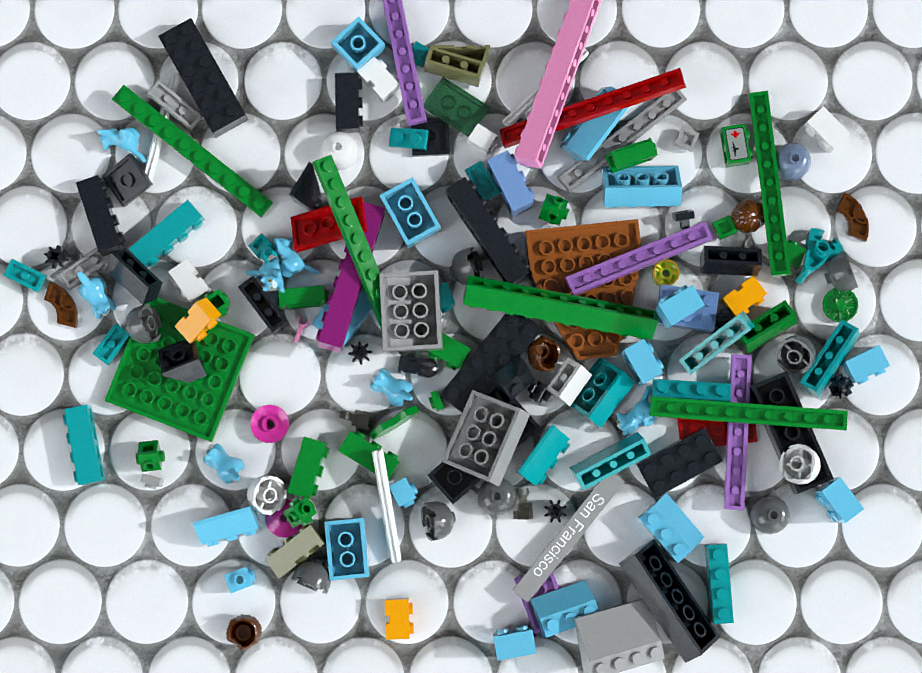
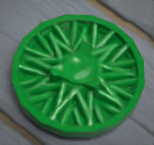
M833 288L823 298V311L831 321L840 323L841 320L847 322L857 313L858 299L852 291L844 292Z

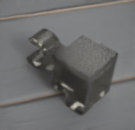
M355 409L354 414L340 411L339 418L352 421V426L370 431L374 414Z
M517 488L516 495L519 498V503L517 504V511H513V520H532V503H527L529 489L526 488V494L522 496L519 494V488Z

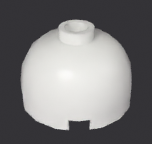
M341 131L333 132L326 136L321 146L322 158L332 155L338 170H345L353 166L359 154L355 139L348 133Z
M802 444L788 447L790 449L786 453L783 452L779 461L781 474L784 475L786 480L795 484L802 485L813 481L819 474L821 467L820 458L817 453L810 447Z
M268 475L260 476L253 480L247 490V500L252 509L267 515L282 509L287 496V492L282 485L284 484L283 481Z

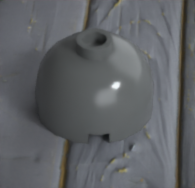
M474 247L458 251L452 259V266L449 268L451 276L455 277L464 286H466L468 275L480 277V271H483L480 256L477 251H473Z
M846 252L831 258L827 264V273H824L827 284L832 283L836 290L844 292L858 288Z
M150 304L133 308L126 319V332L134 341L142 344L158 341L161 337V333L158 334V328H162L160 316L155 308L149 307Z
M790 336L783 340L776 349L777 363L788 374H804L815 362V347L810 340L803 336Z
M504 478L500 486L485 481L478 491V501L485 512L500 516L513 508L516 502V492L514 486Z
M771 495L760 497L754 502L750 510L752 524L762 533H779L789 523V508L778 497Z
M438 501L424 503L425 506L421 509L423 527L427 525L428 532L425 533L430 541L445 538L451 533L453 523L456 521L454 512H451L446 504Z
M314 559L313 562H302L297 566L291 578L292 581L298 579V584L314 591L323 589V594L328 593L331 585L329 570L324 567V562Z

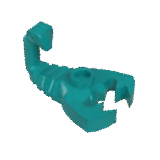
M811 228L807 234L805 244L807 251L802 271L793 280L799 285L803 284L809 274L834 256L840 254L843 250L842 245L836 238L830 244L825 240H821L825 232L824 230Z

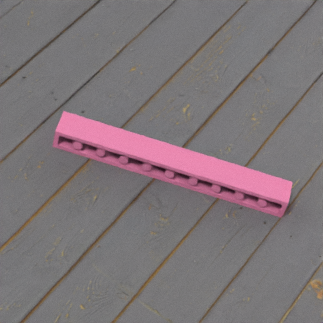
M570 0L568 11L564 14L563 25L558 31L556 44L552 47L551 58L546 64L544 77L540 80L539 91L534 97L532 110L527 116V124L521 132L519 146L515 149V158L522 166L539 169L543 166L601 0Z

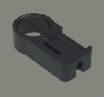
M400 356L398 372L418 373V376L432 378L437 374L438 365L430 358ZM425 362H432L433 364H435L436 367L426 366L422 364ZM421 369L433 370L435 372L432 375H425Z

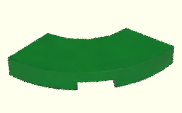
M412 406L403 409L391 419L379 424L370 433L373 440L398 428L419 412L418 408Z

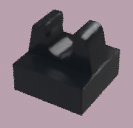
M693 210L672 212L673 220L679 221L682 230L690 228L689 219L695 218Z

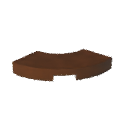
M843 193L836 211L842 214L847 221V235L866 242L869 233L868 218L861 204L849 194Z
M49 281L44 300L50 302L56 309L58 315L57 323L77 329L78 311L73 298L64 288Z

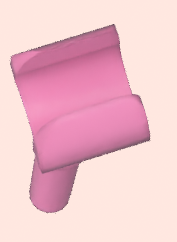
M302 315L298 317L299 327L294 338L296 343H298L304 328L309 326V318L305 324L300 323Z

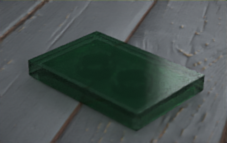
M442 77L424 102L425 110L468 137L490 109V106Z

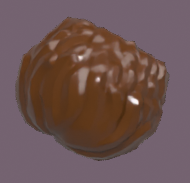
M743 199V201L736 205L731 212V218L736 229L743 233L756 232L765 224L762 202Z
M544 335L540 336L530 344L528 351L529 364L532 368L541 372L552 371L555 369V364L559 359L560 345L556 344L554 340L546 339Z
M241 614L230 620L226 639L237 644L238 649L241 651L249 649L257 644L261 637V624L255 617Z

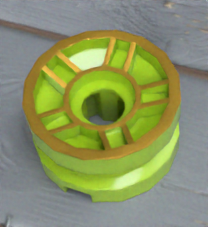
M665 259L660 261L652 270V279L658 286L662 284L672 286L679 279V267L672 260ZM668 270L669 276L664 277L662 272Z

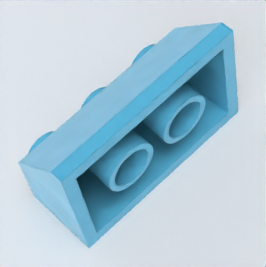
M667 493L637 517L676 563H679L704 538L702 533Z
M252 506L193 522L201 544H207L208 547L218 545V540L225 538L227 542L236 540L239 534L245 533V537L257 534L256 530L261 529L257 513L252 509Z
M585 580L530 599L541 634L546 638L575 628V617L599 611L595 598Z

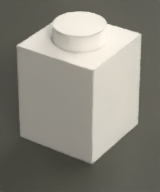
M478 123L468 138V144L487 155L489 151L493 152L498 144L496 142L497 135Z

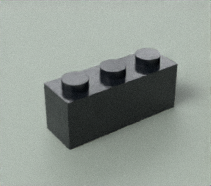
M358 72L335 73L337 132L360 133V127H363V115H360L359 108H363V97H359V90H362L363 86L362 78H359Z
M704 245L700 255V273L758 276L762 267L760 248Z
M122 248L111 252L105 270L142 305L157 300L163 282L128 249Z
M254 276L238 286L274 335L290 324L267 292L263 291V287Z

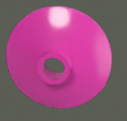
M264 405L254 412L250 426L253 435L258 440L265 443H275L287 434L289 419L282 408L276 405ZM269 421L274 422V426L272 428H269L267 426V423Z
M286 499L282 509L265 516L268 529L278 537L286 538L293 536L303 526L300 524L293 528L288 520L282 522L280 519L284 514L283 511L290 507L289 503L293 500Z

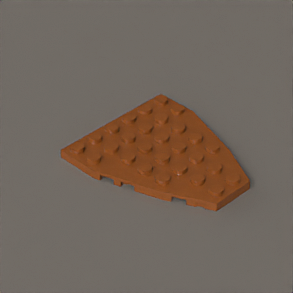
M638 219L524 231L528 265L530 266L529 271L537 288L571 294L565 277L641 247ZM639 270L576 296L633 306ZM553 322L577 360L617 356L619 344L623 336L617 333H604L600 330L584 329L580 326H567L562 323Z

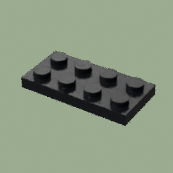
M702 427L638 462L636 465L654 498H657L723 462L705 427Z

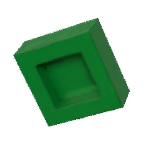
M730 215L712 222L719 241L738 232Z
M438 390L430 392L432 397L428 399L432 409L436 408L437 412L443 410L444 406Z

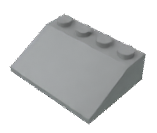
M438 270L379 274L383 352L443 350Z
M472 390L441 462L500 486L530 414L518 407Z
M642 598L574 618L584 673H620L665 659L662 640L653 614Z

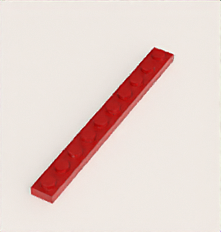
M678 68L563 107L555 132L684 89L686 84L682 70ZM527 120L499 129L502 145L505 149L520 143L521 132L525 129Z

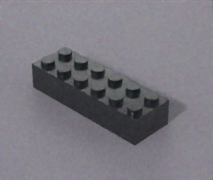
M192 18L158 36L215 138L249 120Z
M466 177L462 178L446 189V197L503 282L521 283L528 278L530 266L525 259H520L519 250L516 245L509 243L507 238L509 236L503 227L499 228L497 217L492 211L489 212L487 210V203L482 195L478 197L476 194L477 188L472 180L468 181Z
M505 313L441 392L440 396L461 413H463L472 390L490 396L495 389L490 378L517 354L522 356L540 334L542 328L530 318Z
M787 371L750 386V394L754 404L803 407ZM764 425L779 461L783 452L786 453L790 449L788 447L795 444L810 447L820 458V471L813 481L802 485L789 482L793 494L802 493L834 479L812 428Z
M515 398L508 403L527 412ZM531 416L528 418L516 448L540 428L539 424ZM443 462L427 475L452 504H455L481 480Z
M655 539L638 547L619 563L685 663L701 656L720 638V635Z

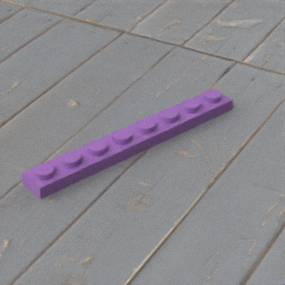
M383 0L407 124L412 126L425 123L427 118L403 0Z
M702 222L567 276L565 281L571 294L578 295L713 240V236L706 222Z
M731 354V402L749 404L752 355ZM728 422L723 509L744 510L748 423Z

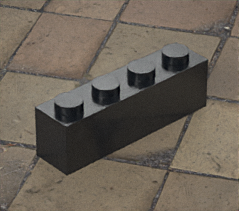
M96 175L76 182L98 252L104 257L110 255L113 251L125 248L123 244L126 242L122 231L119 232L118 225H120L119 219L112 211V208H114L113 201L106 193L108 191L106 181Z

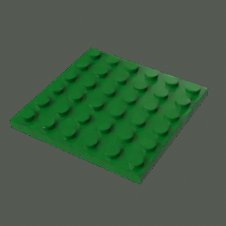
M157 298V300L147 304H150V308H155L160 316L162 328H158V334L161 333V337L158 341L143 344L134 341L131 337L129 338L104 401L213 443L255 335L217 321L218 323L215 327L206 331L207 336L199 342L196 340L207 376L190 383L165 377L161 371L157 350L185 340L175 325L182 317L189 316V309Z

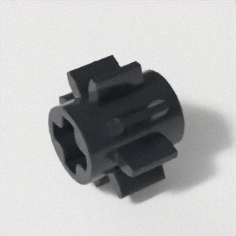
M59 245L56 246V249L49 246L48 253H44L48 259L45 263H52L53 269H56L57 265L64 268L63 264L65 261H69L65 256L68 251H61V246ZM55 254H58V256H57V257H58V260H57V261L54 260V259H55Z
M721 309L719 313H716L715 327H717V330L735 316L730 315V310Z
M358 341L357 346L351 344L353 352H349L348 355L354 356L352 359L353 363L358 360L360 365H362L365 359L370 361L368 354L373 352L367 351L368 343L364 346L361 345L360 341ZM359 348H362L365 354H362V358L355 354V352L359 351Z
M840 374L830 379L832 384L828 388L833 396H839L842 399L852 394L850 389L854 384H852L850 377H843V374Z
M539 380L536 384L531 382L527 389L530 392L529 398L538 404H541L542 401L548 402L552 394L546 389L548 385Z
M550 500L551 505L549 507L544 506L548 510L544 517L550 516L551 523L554 518H557L560 523V517L567 516V514L563 513V509L567 506L561 507V500H558L556 504ZM552 506L560 508L557 517L555 514H550V511L553 510Z

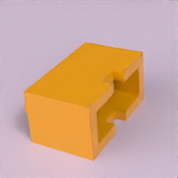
M752 276L738 286L740 289L738 292L734 289L720 300L724 307L730 310V314L736 317L742 311L745 314L750 312L748 308L754 304L756 307L765 301L763 297L767 293L757 279Z
M207 298L196 302L189 309V316L182 317L175 327L189 343L196 340L199 342L207 336L206 331L208 329L211 330L217 325L218 322L216 320L221 316V313Z
M409 598L385 599V616H389V622H386V640L410 639V634H414V624L410 622L409 615L413 614V603H409Z

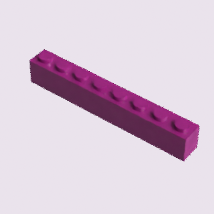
M364 202L368 232H365L364 235L373 254L385 216V208ZM346 245L344 249L346 253L345 259H341L338 270H341L339 277L335 276L333 287H335L334 293H330L327 305L330 306L328 312L324 311L321 322L324 324L322 329H318L316 335L318 347L337 353L342 352L363 285Z

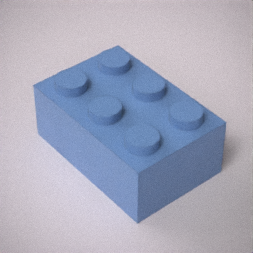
M507 150L488 159L487 169L513 218L531 209L535 196L531 188L527 189L525 175L522 170L518 171V162L514 154L510 155Z
M662 284L659 287L657 302L667 295H670V297L675 296L674 292L681 287ZM696 289L705 306L671 327L711 333L715 328L719 293ZM658 316L657 325L664 326V324Z

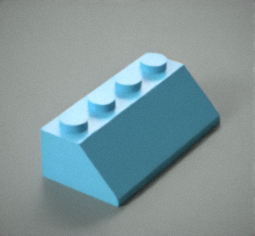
M611 86L602 87L596 93V96L616 89ZM629 107L574 125L572 131L566 133L562 138L563 143L560 147L576 161H589Z
M603 166L604 207L681 206L682 182L678 166H633L615 173H611L609 166Z

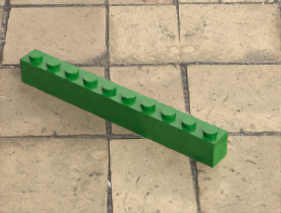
M468 275L463 294V305L471 308L479 307L488 311H500L509 315L516 314L530 319H542L546 322L553 321L567 326H580L584 329H595L604 333L611 332L621 336H633L641 340H652L658 324V315L655 310Z

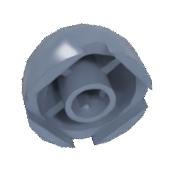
M787 143L780 146L776 151L780 179L797 181L809 171L811 156L803 145Z

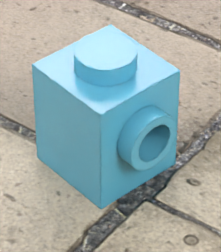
M406 477L389 486L399 507L404 506V508L415 504L414 499L417 498L415 494L418 491L414 483L410 484Z
M249 566L224 575L230 593L255 585L256 575L253 569H249Z

